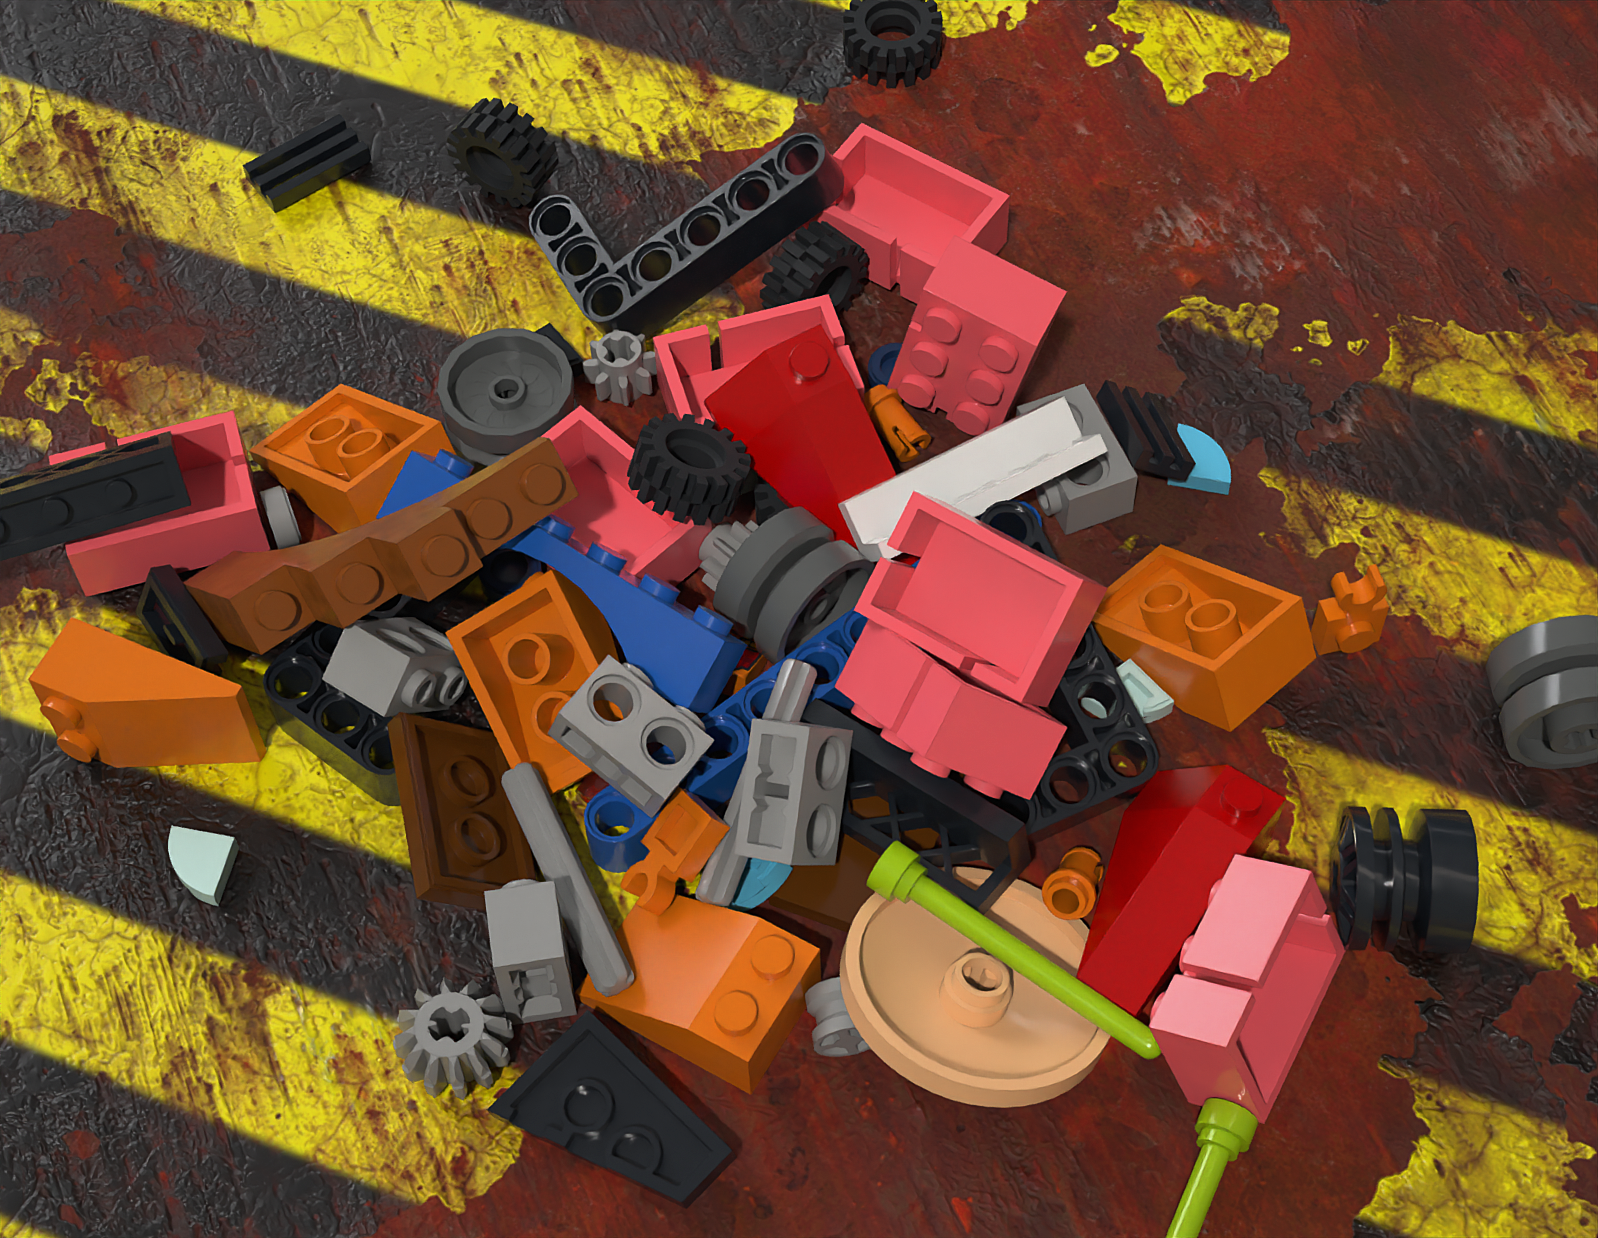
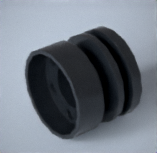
M1348 806L1343 809L1339 822L1337 842L1332 850L1330 895L1332 909L1336 915L1338 934L1343 943L1344 950H1365L1372 931L1373 942L1378 952L1394 951L1403 921L1407 922L1410 940L1416 953L1465 954L1468 952L1473 941L1477 920L1479 862L1476 834L1472 818L1467 810L1419 809L1413 817L1408 839H1403L1399 818L1394 808L1382 807L1379 809L1373 823V829L1366 807Z

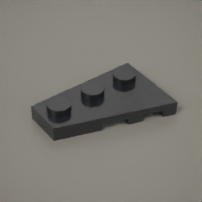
M589 1010L487 1109L494 1118L685 1209L737 1158L733 1150Z

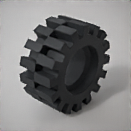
M852 0L850 2V10L845 9L843 15V55H845L847 67H853V75L861 79L868 74V84L876 87L880 79L886 80V88H896V80L903 79L905 87L915 85V75L919 76L922 80L930 76V68L936 70L940 62V56H942L943 17L941 11H937V3L934 0L926 2L925 0ZM885 32H900L910 37L898 41H888L876 36Z
M487 98L481 99L478 103L476 102L447 138V143L450 144L447 148L448 154L451 157L457 158L453 165L457 171H466L468 174L464 179L471 186L475 182L480 185L479 193L488 198L492 193L495 195L497 203L505 205L509 201L511 207H519L521 204L527 205L556 171L557 168L555 167L559 161L558 157L553 155L557 150L554 143L544 141L548 135L543 127L536 129L531 124L534 118L528 113L523 117L518 114V106L509 102L504 108L502 100L498 98H493L490 102Z
M813 221L809 223L808 230L802 226L795 231L796 240L792 242L790 239H787L781 245L784 252L780 257L773 256L769 263L774 267L773 271L765 273L762 282L767 286L760 290V298L764 300L761 304L766 310L829 294L839 320L838 312L842 308L847 311L852 305V302L849 301L851 295L859 294L862 285L858 280L866 277L868 268L864 264L868 262V256L864 253V248L829 223Z
M674 413L664 414L662 421L656 416L649 420L648 425L644 424L640 432L627 472V476L630 477L628 485L631 490H639L636 498L643 504L650 501L655 502L652 511L661 516L668 510L674 513L673 520L683 523L686 516H691L694 525H705L707 517L715 524L721 522L724 515L730 517L734 512L751 468L749 467L751 463L750 454L744 453L746 446L741 440L731 442L734 433L727 428L722 429L720 432L714 430L713 428L716 423L705 418L702 425L695 423V415L684 414L682 421H678Z

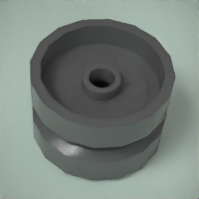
M497 328L474 335L452 350L440 369L437 392L445 418L446 433L456 455L474 466L470 474L471 476L510 455L536 438L541 437L578 408L575 400L573 372L564 351L548 337L526 329Z
M801 506L784 509L761 524L745 539L729 560L716 586L713 600L714 610L734 624L732 630L738 635L747 639L754 638L757 651L775 665L856 606L875 569V564L852 545L843 540L835 541L833 530Z
M1577 615L1554 618L1530 625L1503 640L1490 653L1486 664V671L1493 697L1497 706L1502 709L1498 718L1510 757L1525 766L1543 769L1581 767L1598 762V616Z

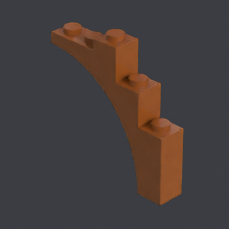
M538 437L474 475L392 514L345 532L302 545L265 552L233 551L189 578L183 584L220 640L262 655L315 620L344 629L397 594L427 602L431 601L482 568L481 558L579 496V493L551 439Z

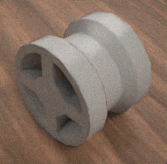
M840 977L819 982L808 989L805 993L807 1012L816 1018L817 1026L812 1031L814 1050L818 1054L829 1057L855 1055L871 1049L861 1037L849 1016L841 992Z

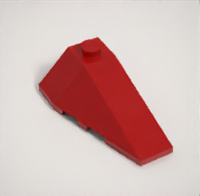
M819 324L764 350L704 400V405L713 421L716 422L715 425L719 432L727 428L734 433L731 442L741 440L746 446L744 453L750 454L751 457L749 467L778 492L777 497L789 508L801 506L833 530L835 541L843 540L858 550L838 504L896 476V473L849 372L822 325ZM904 552L891 558V560L909 565L921 559V557Z
M1228 764L1157 771L1124 811L1076 978L1134 1018H1137L1179 964L1181 950L1185 941L1191 935H1195L1208 909L1209 895L1213 885L1219 879H1223L1235 854L1259 859L1269 847L1286 798Z

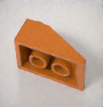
M344 384L335 387L248 450L257 464L337 533H342L377 520L376 516L412 450L436 457L439 450L444 449L456 455L441 421Z
M1162 544L1107 587L1108 589L1091 620V624L1101 643L1123 662L1131 659L1174 700V704L1185 713L1229 732H1232L1317 658L1302 597Z
M550 570L445 633L510 768L514 769L517 764L523 762L531 764L532 768L539 771L548 793L552 797L591 775L594 771L547 733L558 712L608 655L618 662L619 659L611 630L601 611L580 587L559 571ZM607 700L593 702L596 712L603 719L613 722L623 720L621 710L614 703Z
M73 617L70 618L28 678L41 704V713L49 720L58 737V746L66 754L81 762L89 763L94 758L115 768L261 762L267 753L242 685Z
M675 894L670 906L660 916L640 908L636 902L615 933L634 974L633 984L629 988L622 990L615 996L606 997L595 989L589 974H587L574 994L576 1000L752 1095L806 1009L805 993L810 987L821 982L820 949L760 917Z

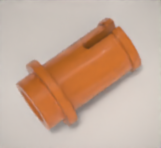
M884 384L877 385L864 394V406L874 428L894 450L898 459L901 462L911 461L920 455V452L912 444L917 442L921 448L926 449L931 441V436L920 427L901 404L902 398L899 396L897 389H889Z
M1075 847L1068 850L1061 860L1059 869L1051 872L1045 879L1041 891L1043 902L1055 917L1063 920H1078L1087 916L1093 909L1097 897L1095 887L1101 880L1104 872L1103 865L1096 867L1101 858L1093 850L1085 847Z

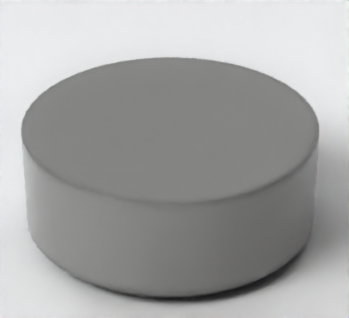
M279 485L260 491L259 493L278 549L299 545V541L302 538L285 488H281Z

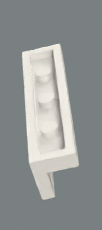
M1065 396L1057 397L839 503L838 506L859 552L871 562L879 561L880 557L891 559L903 553L888 546L887 543L913 491L942 500L964 513L976 517L984 513L994 503L1010 500L1108 450L1101 434L1082 436Z

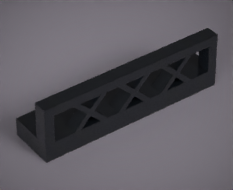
M171 431L1 479L0 561L191 506V499L178 463L176 446Z
M815 698L804 709L800 719L802 723L853 730L840 831L882 856L894 841L898 840L902 843L901 832L922 828L934 830L941 836L942 848L916 852L921 856L919 863L928 869L926 876L983 915L1032 862L1024 822L949 777H939L917 766L910 760L911 754L891 744L821 700ZM878 796L889 803L890 816L861 820L851 814L850 800ZM898 809L903 811L904 814H898ZM892 833V839L885 834ZM950 841L958 846L950 847ZM982 860L995 868V870L977 891H974L954 878L953 864ZM937 866H944L945 872L939 869Z

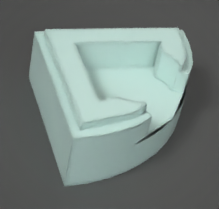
M1128 659L1116 668L1140 717H1146L1142 718L1144 724L1159 720L1172 712L1174 700L1131 659ZM1092 698L1081 699V706L1101 719L1107 718L1105 708L1100 702Z
M171 826L168 851L177 876L196 898L208 904L219 906L239 850L235 837Z

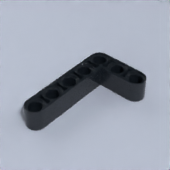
M807 132L797 133L778 144L619 261L599 231L568 196L557 194L542 199L530 214L529 228L582 313L603 336L618 329L619 331L629 332L634 336L643 334L646 339L831 205L840 196L844 188V176L820 138L815 134Z
M1000 501L988 507L982 515L980 521L999 531L1011 534L1016 540L1058 561L1035 516L1026 506L1015 501ZM1091 622L1075 651L1077 660L1070 661L1048 704L1054 718L1067 727L1064 737L1071 750L1050 760L1030 800L1005 790L1000 799L988 795L983 797L997 807H1007L1016 813L1019 820L1025 823L1029 847L1131 801L1143 790L1158 767L1159 755L1156 745ZM1092 698L1100 702L1105 708L1107 718L1094 719L1085 715L1079 707L1078 699ZM1121 755L1128 758L1134 764L1137 776L1127 778L1115 773L1110 767L1108 756ZM1059 780L1071 784L1078 793L1079 803L1066 804L1060 802L1051 793L1049 783Z
M478 570L429 602L397 594L358 620L414 617L428 625L479 575ZM394 607L391 610H387L384 612L380 611L383 608ZM316 620L265 671L263 685L276 723L283 732L376 801L386 806H401L395 768L381 769L387 763L393 762L387 723L393 717H383L322 680L344 629ZM301 692H307V693H306L305 695H303L302 697L295 698V699H288V698H290L291 696H293L294 694L301 693ZM343 727H355L349 732L342 734H334L336 731Z

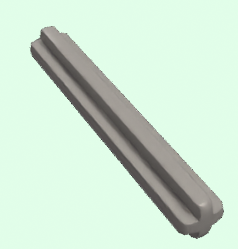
M790 658L785 660L762 719L800 722L817 676L816 669L810 664ZM746 761L723 818V821L730 829L708 859L695 892L696 899L724 908H728L732 902L748 860L746 856L734 854Z
M528 762L519 763L514 769L504 772L501 784L545 880H554L561 915L595 989L606 997L615 996L633 984L634 974L539 771L532 768V765Z

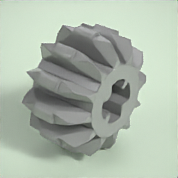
M444 977L440 985L441 994L432 997L428 992L417 988L414 998L419 1010H399L397 1021L403 1032L394 1036L393 1047L397 1057L405 1059L402 1069L409 1081L414 1083L424 1079L426 1092L432 1095L434 1099L448 1084H451L455 1097L464 1100L468 1091L466 1083L475 1080L479 1085L490 1089L493 1077L489 1067H508L510 1054L504 1044L512 1041L514 1032L511 1021L502 1017L505 1010L501 999L496 994L483 998L481 986L474 979L457 993L452 981ZM453 1035L459 1041L454 1042L448 1036Z

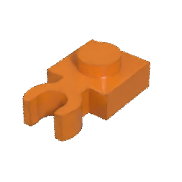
M1376 564L1368 566L1366 575L1354 583L1348 582L1344 572L1336 573L1332 578L1331 587L1336 597L1319 600L1311 629L1312 641L1318 655L1340 650L1344 653H1354L1379 641L1389 605L1384 597L1387 593V587Z
M678 786L641 840L650 852L643 861L636 862L627 870L620 887L640 897L637 902L640 908L660 916L667 910L674 898L676 882L679 877L692 883L730 827L697 795Z

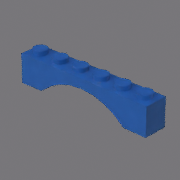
M440 449L436 457L412 450L376 519L417 503L470 477L474 466L444 449ZM549 514L495 549L523 552L554 567L580 587L605 616L622 646L627 663L640 669L650 679L653 690L675 705L687 708L691 712L709 713L712 711L748 646L729 634L734 625L731 621L700 605L694 613L676 602L680 594L678 589L648 573H645L642 580L638 579L623 569L627 562L624 556L595 541L592 542L590 548H587L571 538L576 528L553 514Z

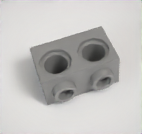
M1085 384L1017 406L1016 413L1017 417L1054 398L1065 396L1082 436L1101 434L1108 450L1035 487L1037 499L1043 512L1047 516L1054 514L1065 535L1133 512L1138 478Z
M414 617L356 620L344 628L322 677V680L383 717L396 716L399 712L413 714L449 709L450 705L455 703L462 695L468 682L448 637Z
M610 655L603 660L558 712L547 733L651 818L661 809L714 742V739L705 733L704 724L693 712L679 705L673 707L653 690L650 679L640 669L629 663L620 664ZM607 700L614 703L621 710L623 720L613 722L603 719L596 712L593 702ZM658 742L666 745L674 754L675 764L664 765L656 762L649 755L646 744Z
M752 718L734 850L735 855L787 865H835L853 730L795 721Z
M521 879L509 882L501 889L484 891L493 969L507 1020H510L512 1025L577 1015L568 943L554 880L538 882L531 879Z

